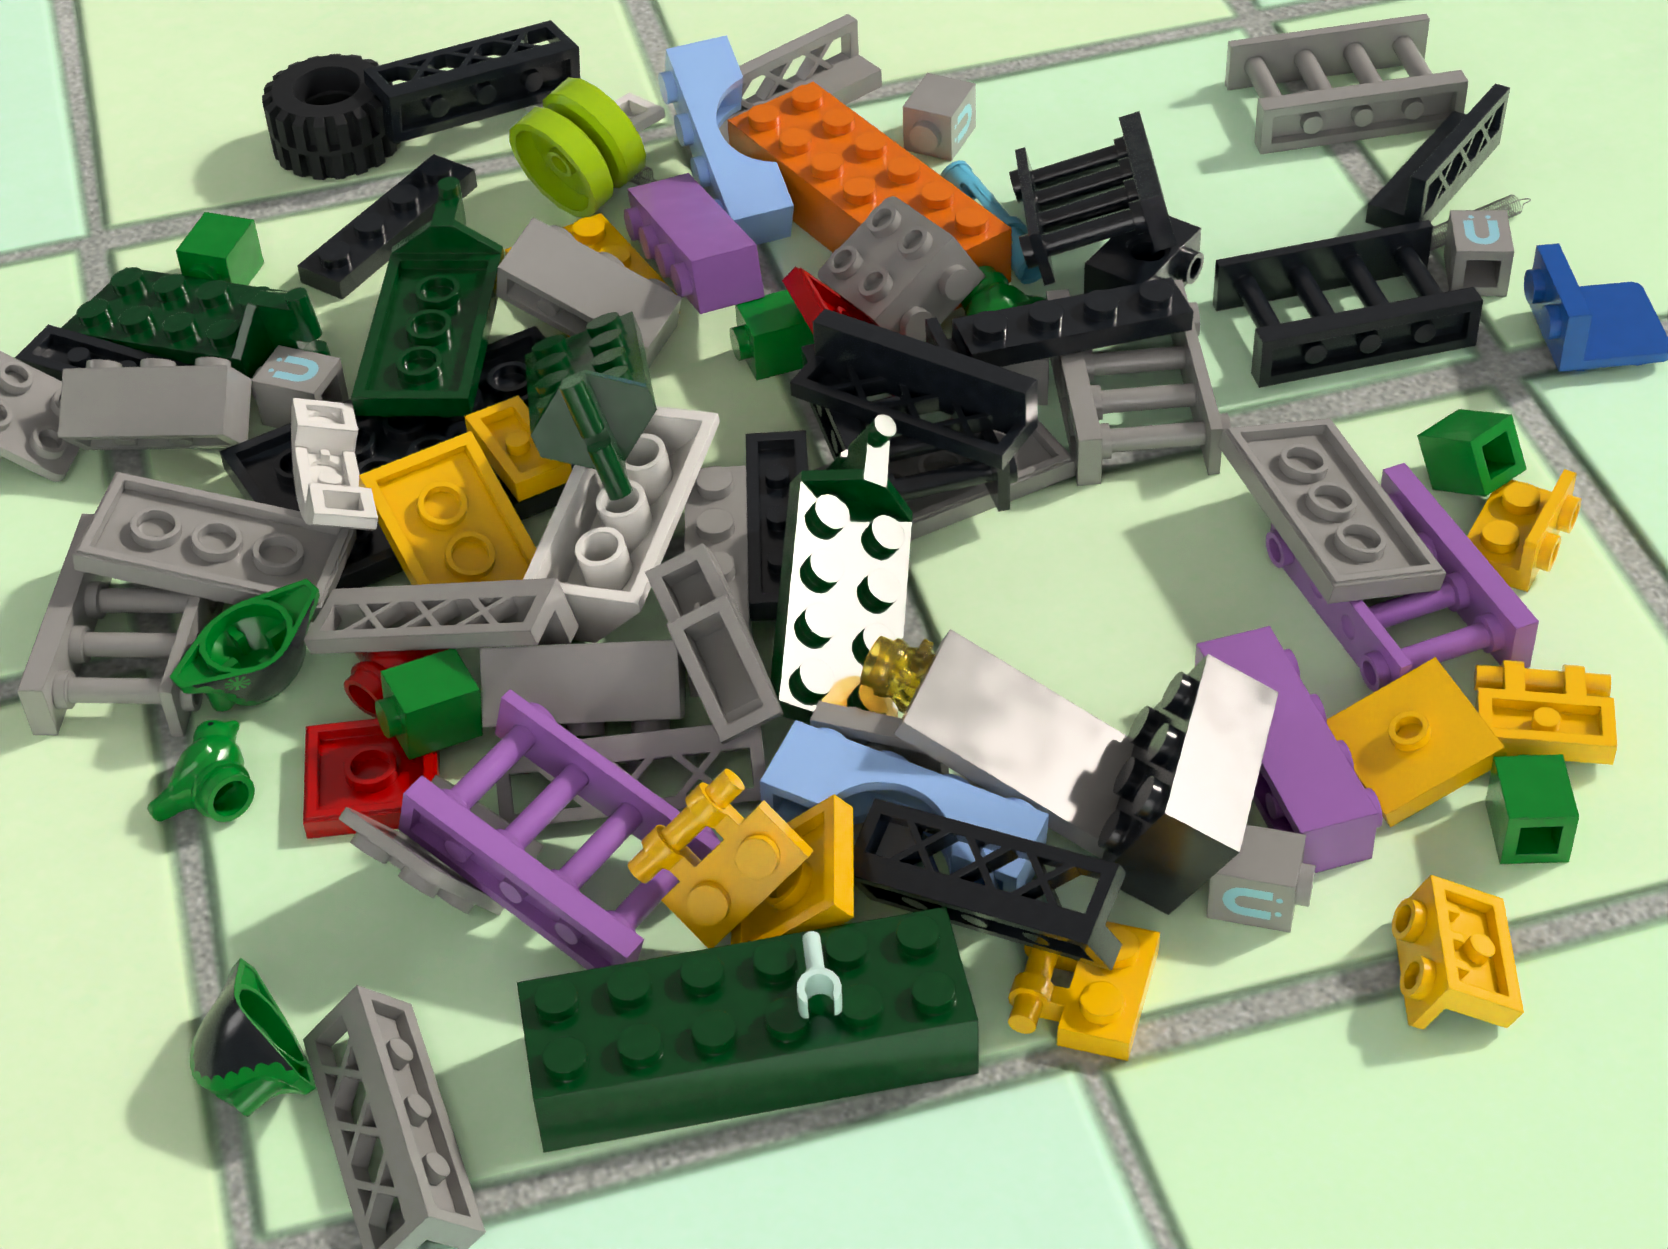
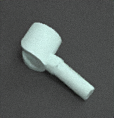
M814 931L807 932L802 936L806 971L797 982L799 1014L803 1018H809L808 999L813 995L825 994L833 1000L834 1014L838 1015L842 1011V984L839 977L824 966L820 935Z

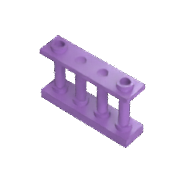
M1405 463L1383 469L1381 487L1445 570L1446 576L1439 591L1406 594L1367 607L1363 600L1328 604L1271 523L1270 532L1266 535V548L1272 563L1278 568H1283L1360 668L1362 678L1371 691L1379 690L1434 657L1442 663L1480 649L1490 653L1500 666L1503 660L1523 661L1525 668L1530 667L1539 624L1538 619ZM1445 608L1457 612L1467 624V627L1401 649L1385 629Z
M509 689L501 697L495 735L501 740L450 790L440 789L425 777L420 776L403 793L398 829L587 970L638 961L644 939L636 933V928L656 908L661 899L679 880L669 870L662 869L647 884L640 882L615 911H605L582 894L579 889L631 834L642 841L656 825L660 824L666 827L680 811L559 725L551 713L543 706L533 702L529 703ZM524 755L553 776L554 779L505 830L494 829L472 813L470 809ZM576 795H579L609 818L560 870H550L525 852L524 849ZM706 826L687 847L702 860L721 841L714 831Z

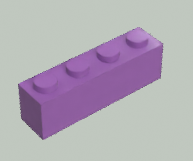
M689 173L627 189L631 208L624 209V220L630 239L632 241H639L646 258H653L656 261L662 277H669L674 284L678 296L686 297L699 314L765 297L757 244Z
M1270 626L1197 643L1195 666L1209 654L1279 692L1253 796V801L1267 827L1305 834L1303 863L1316 865L1315 873L1372 859L1376 829L1380 828L1383 822L1380 802L1375 792L1371 788L1365 789L1356 775L1353 758L1347 744L1343 740L1337 741L1328 727L1322 701L1318 695L1309 694L1300 679V670L1294 653L1290 649L1284 650Z

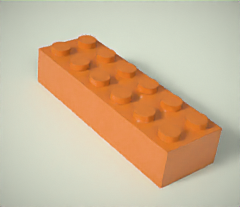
M814 81L806 85H800L792 91L764 104L753 106L750 110L727 120L729 145L750 158L777 162L794 204L792 221L832 253L856 231L876 207L886 198L895 196L954 236L978 267L991 266L996 272L1002 273L1009 283L1011 282L1012 228ZM961 303L954 310L962 307Z

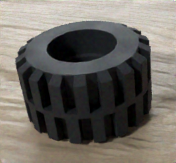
M329 54L327 56L310 57L301 62L297 61L288 65V69L281 70L272 76L273 81L268 82L263 89L262 103L275 159L279 160L281 167L285 170H293L294 175L300 177L312 176L315 180H325L327 178H335L337 180L344 179L350 175L366 173L368 169L379 167L385 163L386 157L394 155L397 151V144L401 142L393 144L385 135L382 102L364 81L363 69L378 66V62L372 59H362V56L353 54L347 56Z

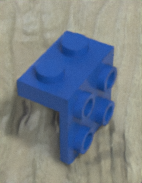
M1559 243L1536 245L1533 268L1526 270L1524 275V293L1559 372L1584 371L1627 365L1639 366L1668 360V336L1641 284L1636 282H1620L1579 286Z

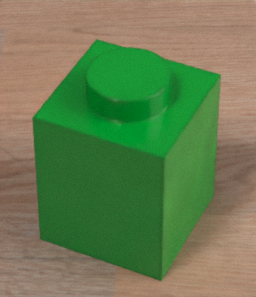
M204 212L176 249L183 276L224 280L229 283L249 285L264 264L253 219Z
M788 290L767 294L763 298L735 305L737 326L729 330L732 349L738 361L746 360L756 381L803 368L801 346L814 344V335Z
M1458 409L1417 435L1432 490L1486 497L1527 470L1512 414Z
M448 649L380 671L383 699L375 701L378 722L386 738L389 739L396 736L409 760L483 736L480 688L456 649Z
M1563 754L1494 757L1485 804L1499 863L1569 862L1579 821V813Z

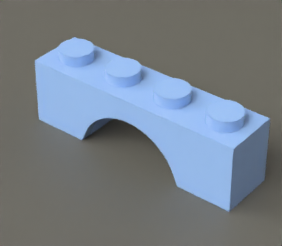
M727 35L666 49L665 72L658 74L660 92L665 104L673 103L677 115L674 116L675 130L680 145L682 147L689 145L693 155L690 159L693 178L706 189V192L757 245L791 237L794 204L777 162L757 160L741 154L727 143L719 130L721 125L730 116L741 109L743 75Z
M797 720L794 721L760 780L761 802L765 800L786 823L835 794L853 807V825L865 822L876 798L1046 844L1049 814L1035 809L1030 803L1022 799L999 796L972 786L960 776L937 773L910 763L903 756L887 750L878 751L848 740L841 733L825 727L816 728ZM923 831L927 837L934 835ZM958 841L941 850L948 865L949 875L975 862L970 846L967 843ZM983 848L986 855L993 852V850ZM1018 858L993 871L1000 890L1011 893L1031 882L1035 871L1029 860ZM983 878L975 881V883L985 885Z

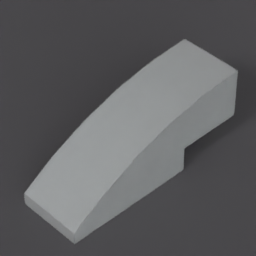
M701 543L646 571L645 574L668 621L666 626L720 742L725 744L783 715L778 698L749 629L711 550L704 543Z

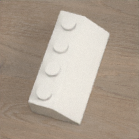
M656 406L655 414L625 461L628 480L633 491L622 499L615 501L609 499L596 469L574 465L523 578L558 579L579 625L573 640L597 643L641 612L651 589L645 572L660 565L720 423L718 413Z

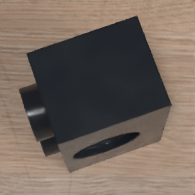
M1169 216L1177 245L1157 252L1154 251L1149 232L1138 235L1137 230L1110 238L1085 263L1084 294L1094 290L1112 289L1143 283L1147 280H1159L1170 277L1173 280H1182L1184 287L1187 284L1194 283L1204 263V255L1200 252L1201 228Z

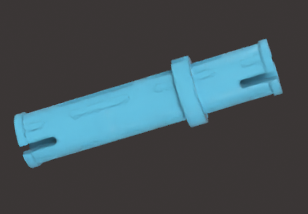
M958 160L946 166L941 173L943 178L973 200L977 198L985 209L1012 228L1011 269L1015 272L1018 280L1023 284H1031L1041 279L1042 276L1038 266L1028 269L1021 249L1019 236L1028 234L1026 225L1019 218L1010 216L965 161Z

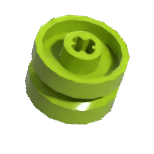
M568 77L543 99L542 108L534 107L509 129L511 148L526 176L558 208L575 217L584 218L594 214L613 196V188L620 189L645 167L646 152L644 145L631 120L614 100L597 86L581 78Z

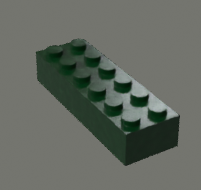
M935 908L517 982L533 1102L543 1152L546 1153L978 1074V1017L947 908ZM814 931L820 935L824 966L833 971L839 977L842 984V1011L838 1015L834 1014L833 1000L825 994L813 995L808 999L809 1018H803L799 1014L797 982L806 971L802 936L807 932Z

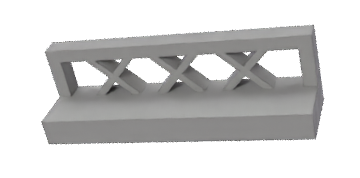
M846 14L740 65L739 67L743 75L742 97L753 79L761 75L766 77L756 94L747 99L742 98L741 109L728 119L750 110L753 106L764 104L792 91L800 85H806L813 81L845 105L882 87L881 69L859 55L857 19ZM841 37V53L823 60L822 58L833 40ZM802 55L806 56L796 74L786 80L783 79L792 61ZM726 120L719 130L729 144L728 121Z
M557 578L342 588L332 590L305 636L304 642L311 654L571 644L579 625Z
M713 725L580 739L620 769L622 768L617 764L642 761L634 773L630 775L635 780L640 778L653 760L665 758L677 760L693 773L676 796L662 798L677 810L684 809L687 806L685 802L686 794L698 779L707 784L713 781L704 772L720 752L750 749L754 787L745 788L730 804L761 800L760 780L766 771L761 726L725 744L720 742ZM709 754L699 768L683 757ZM524 755L496 783L499 816L510 823L519 815L514 814L510 776L541 773L550 782L554 779L553 776ZM576 795L573 800L582 807L563 809L549 824L607 818L608 816L579 795Z
M356 985L303 1039L362 1248L417 1249L423 1242L429 1240L458 1249H469L486 1231L412 1004ZM348 1032L349 1039L341 1067H337L332 1046ZM359 1082H363L366 1095L358 1123L354 1124L351 1109ZM378 1138L381 1141L384 1152L375 1183H372L368 1167L376 1139ZM395 1197L398 1198L405 1223L388 1238L386 1226Z

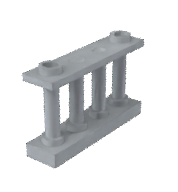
M1427 13L1228 41L1225 86L1227 90L1254 87L1259 98L1254 143L1260 154L1437 129L1453 111L1464 113L1469 81L1462 70L1434 74L1431 72L1425 62L1430 22ZM1403 66L1409 77L1383 81L1376 69ZM1354 73L1359 84L1332 88L1326 76ZM1304 80L1309 91L1282 95L1276 83Z
M1174 280L1188 302L1183 281ZM1069 289L1046 291V300L1070 296ZM1188 302L1194 311L1192 330L1171 334L1174 345L1172 347L1093 353L1091 349L1050 357L1071 456L1075 459L1077 486L1101 484L1102 459H1111L1113 452L1200 445L1208 475L1220 474L1222 451L1218 444L1222 430L1231 428L1228 413L1219 414L1198 339L1200 334V314L1197 302ZM1180 369L1184 383L1101 390L1100 385H1090V382H1094V376ZM1190 407L1194 422L1110 429L1109 423L1099 424V420L1103 419V414Z
M81 514L17 689L32 734L58 735L67 709H73L76 703L162 704L171 737H184L192 711H198L201 707L203 693H183L172 682L170 675L204 627L222 613L225 603L159 588H109L112 578L74 570L73 553L94 515ZM106 613L183 614L177 633L94 632L98 619H103ZM91 657L169 658L163 678L78 677L83 663H89Z

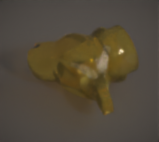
M882 635L879 636L866 657L860 683L873 689L874 695L878 697H890L898 710L904 714L935 654L932 650L933 642L924 639L919 647L914 648L910 647L901 638L892 640Z

